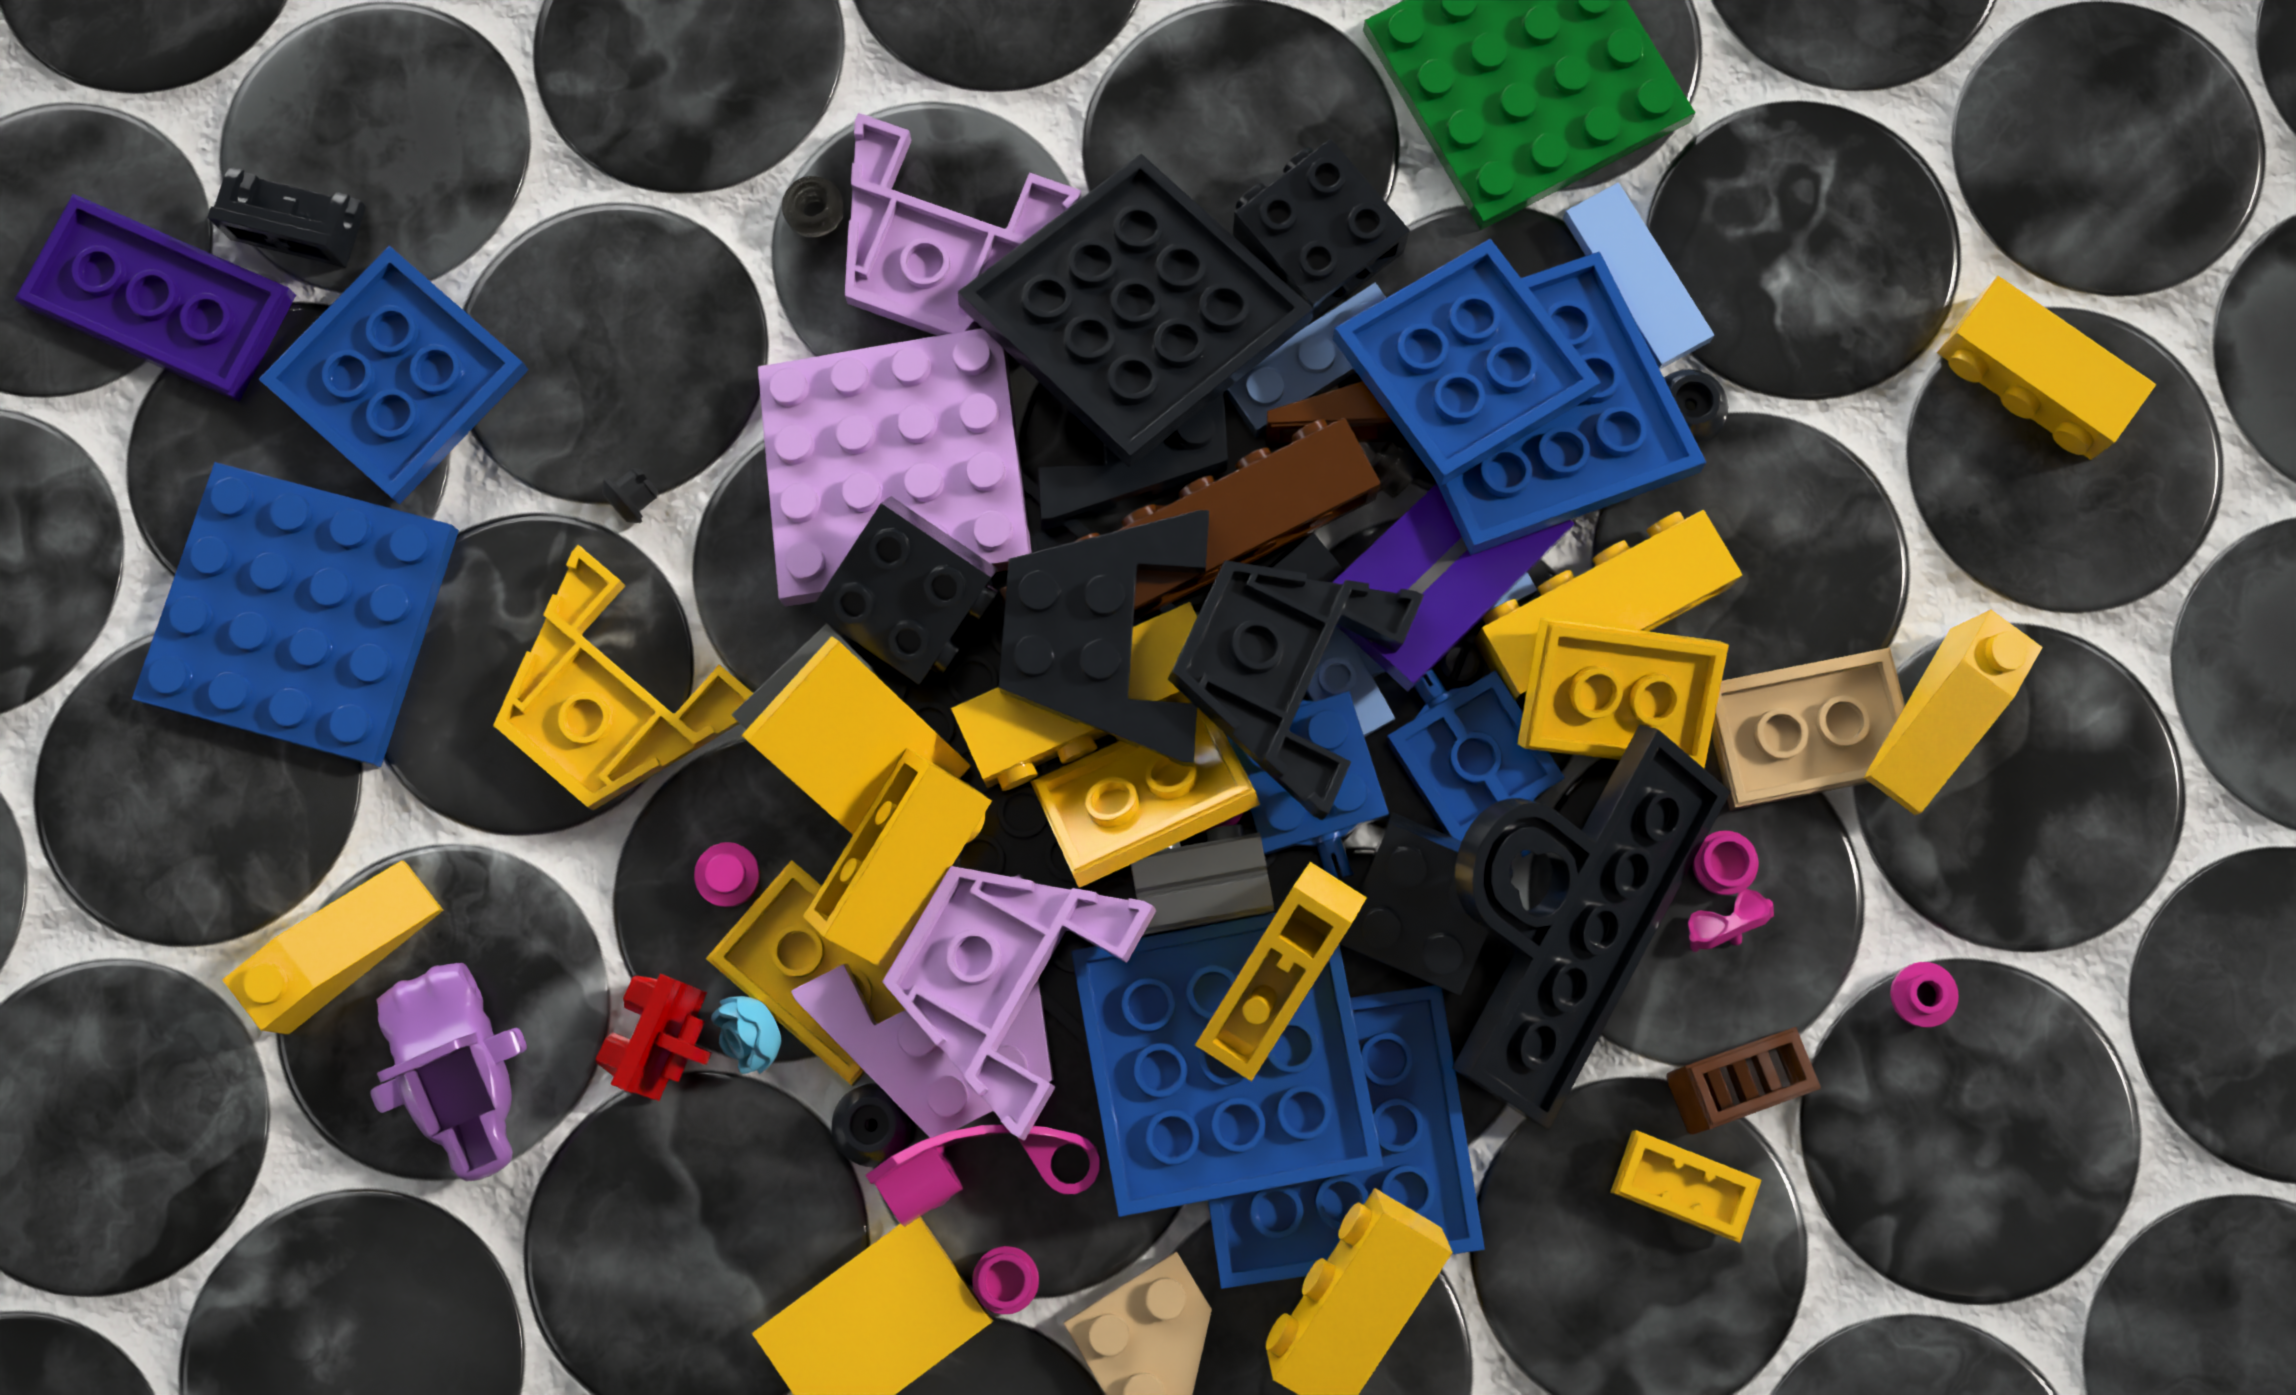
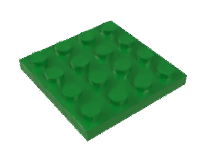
M1403 0L1364 20L1363 32L1480 231L1691 123L1696 113L1627 0Z

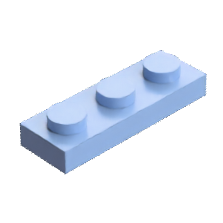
M1376 282L1301 329L1224 392L1255 437L1266 429L1268 410L1323 394L1356 373L1332 340L1334 329L1386 299V296Z

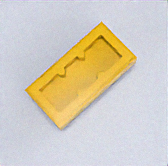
M1634 1130L1631 1132L1610 1193L1733 1242L1740 1243L1762 1180Z

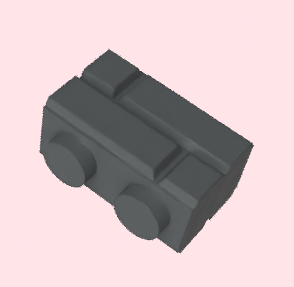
M1241 824L1218 827L1205 831L1206 842L1181 847L1180 842L1130 864L1137 900L1145 901L1156 909V913L1146 928L1143 937L1274 913V903L1260 832L1245 835L1244 826Z

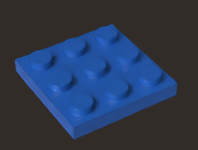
M1491 239L1338 325L1334 329L1332 339L1440 486L1594 396L1601 384V381Z
M388 246L280 356L259 380L400 505L529 369L518 357L391 246Z

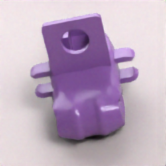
M464 963L433 966L425 974L409 981H398L376 999L379 1026L389 1043L390 1053L395 1065L377 1073L380 1082L393 1080L371 1090L374 1105L380 1113L404 1104L423 1135L432 1142L444 1147L448 1153L451 1170L464 1181H477L490 1177L505 1168L512 1160L513 1151L507 1138L505 1119L510 1111L512 1090L504 1060L523 1053L527 1049L524 1036L518 1028H512L497 1035L493 1034L491 1022L483 1011L481 992Z

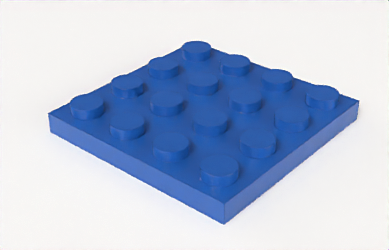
M1600 251L1521 278L1601 381V384L1594 396L1442 486L1436 481L1470 555L1701 473L1706 464V460Z
M214 462L132 699L149 706L381 768L459 530L452 524Z
M1276 913L1142 937L1127 963L1097 946L1071 951L1119 1217L1384 1167L1340 945L1335 949L1252 1082L1198 1048L1195 1044Z
M1433 985L1350 998L1384 1167L1208 1200L1221 1289L1307 1276L1314 1263L1320 1258L1327 1260L1341 1240L1338 1237L1339 1229L1351 1207L1356 1203L1364 1205L1374 1188L1440 1226L1451 1247L1452 1254L1485 1250L1456 1072L1452 1068L1454 1060L1441 987Z

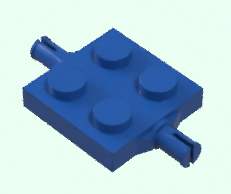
M1431 669L1414 685L1426 705L1414 720L1387 735L1385 739L1443 832L1460 841L1463 840L1473 821L1494 803L1508 798H1522L1534 801L1537 796L1565 779L1548 751L1525 749L1517 744L1523 712L1496 670L1470 686L1447 691L1434 670ZM1523 850L1520 853L1522 854V858H1524L1532 852H1530L1529 850Z
M1350 691L1318 701L1302 700L1289 728L1290 732L1351 761L1331 810L1323 820L1311 815L1228 737L1229 743L1254 787L1260 805L1250 810L1257 833L1260 832L1264 854L1268 855L1294 846H1317L1324 871L1338 879L1331 857L1335 855L1342 879L1353 876L1354 873L1351 870L1341 838L1346 837L1358 826L1389 817V812Z

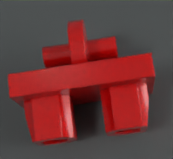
M661 973L658 979L642 976L632 977L623 1001L625 1009L641 1015L631 1039L612 1032L610 1036L604 1039L595 1059L599 1066L614 1076L611 1085L630 1093H637L660 1101L669 1079L679 1082L689 1059L707 1065L712 1052L695 1045L705 1024V1021L697 1018V1015L707 992Z

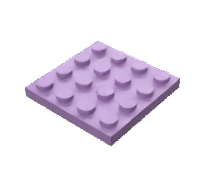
M983 328L758 366L778 596L785 607L817 601L880 503L890 496L998 568L997 572L1008 570L1009 558L1032 553L1007 351Z

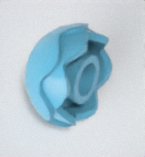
M737 996L721 1000L720 1004L722 1006L711 1015V1021L721 1028L719 1045L726 1055L738 1060V1069L741 1074L751 1073L756 1070L761 1074L775 1060L781 1045V1034L774 1017L761 1001L754 998Z

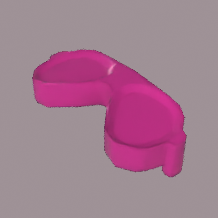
M1745 889L1738 893L1734 912L1729 916H1722L1715 912L1703 910L1692 913L1688 921L1689 940L1692 951L1698 952L1699 949H1712L1728 940L1732 945H1740L1742 943V933L1765 925L1774 916L1773 902L1770 899L1764 898L1757 891Z

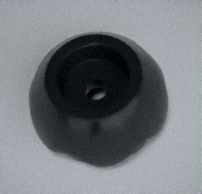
M1682 369L1665 376L1664 379L1696 443L1707 442L1715 438L1724 426L1729 408L1728 399L1721 384L1711 375L1695 369ZM1685 402H1693L1695 404V409H1687L1685 406Z
M869 1083L849 1091L838 1102L832 1117V1137L838 1150L849 1160L860 1166L877 1167L891 1156L907 1149L911 1140L913 1120L877 1083ZM869 1119L877 1121L878 1126L875 1131L870 1132L866 1129V1122Z

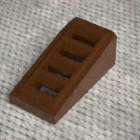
M1362 381L1268 410L1265 440L1269 446H1287L1293 443L1291 439L1293 434L1304 426L1320 419H1324L1327 425L1345 417L1359 443L1387 442L1390 439L1393 421Z
M1796 1027L1668 1072L1666 1075L1686 1130L1691 1135L1821 1089ZM1776 1048L1790 1083L1789 1086L1784 1088L1768 1053L1769 1050ZM1751 1057L1765 1092L1764 1095L1759 1096L1745 1061L1746 1058ZM1726 1066L1739 1099V1104L1734 1105L1720 1071L1721 1067Z

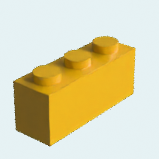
M1999 275L1975 299L1937 351L1940 356L1949 361L1950 368L1958 376L1970 382L1981 383L1998 395L2004 407L2011 413L2022 418H2031L2053 433V439L2060 447L2070 453L2084 455L2090 460L2116 442L2156 386L2150 379Z
M907 748L803 917L824 938L888 971L950 866L954 864L965 844L971 842L981 831L985 821V812L992 801L965 781Z
M1374 1188L1364 1205L1356 1203L1348 1211L1338 1233V1237L1341 1240L1327 1260L1320 1258L1314 1263L1302 1286V1294L1304 1296L1291 1316L1287 1313L1282 1314L1268 1335L1266 1350H1268L1267 1355L1272 1378L1298 1395H1359L1453 1253L1440 1226Z

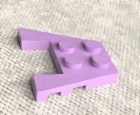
M858 113L854 125L855 156L854 163H852V207L848 228L845 298L847 304L936 336L974 330L979 324L958 305V291L1082 198L1081 190L1029 172L1008 227L1003 229L892 190L912 141L910 131Z
M950 866L882 982L935 1045L940 1047L963 1074L964 1079L975 1092L986 1101L1010 1133L1025 1141L1055 1086L997 1053L998 1047L1066 931L1078 935L1127 963L1156 913V909L1151 904L1141 900L1130 898L1129 900L1098 895L1092 891L1075 888L1071 890L1036 884L1031 880Z
M1020 874L1014 877L1024 879ZM842 964L791 991L794 999L930 1138L957 1130L993 1111L907 1010L879 1024L876 1023L848 964ZM1038 979L998 1047L997 1053L1043 1080L1051 1082L1054 1080L1043 998L1040 993Z

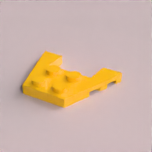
M577 545L566 563L569 569L557 595L552 594L543 614L546 619L531 652H526L493 726L585 806L594 811L739 725L740 723L731 714L753 693L721 665H718L676 713L670 712L582 636L585 630L623 590L625 585L581 546Z

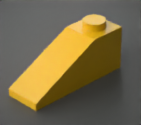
M1991 609L1950 628L1863 778L1912 814L1922 813L2013 700L2042 647Z
M401 860L276 936L222 980L261 1031L290 1034L444 910L409 865Z
M1310 862L1294 884L1195 1046L1252 1082L1353 923L1367 897Z

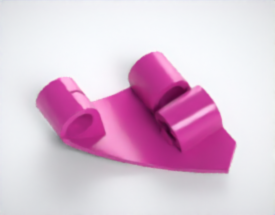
M1004 1124L981 1125L950 1131L920 1141L891 1156L866 1174V1177L870 1184L876 1185L893 1214L906 1227L928 1211L943 1206L951 1196L963 1189L950 1160L944 1152V1148L966 1139L1012 1133ZM1033 1126L1025 1141L1018 1138L1045 1182L1053 1190L1062 1194H1077L1087 1190L1097 1180L1101 1171V1157L1097 1147L1089 1139L1078 1134L1041 1126ZM1068 1144L1082 1147L1090 1160L1087 1176L1078 1183L1061 1181L1053 1170L1055 1153L1061 1147Z

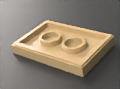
M1890 648L1723 680L1721 682L1711 735L1723 784L1731 791L1727 798L1730 811L1870 783L1863 777L1905 707Z

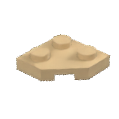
M1175 1251L1064 1321V1325L1106 1395H1193L1212 1309L1180 1255Z

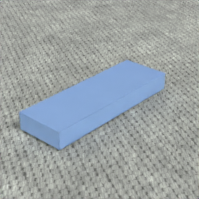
M1619 182L1565 211L1562 219L1585 256L1599 251L1602 254L1659 369L1711 342L1715 336Z

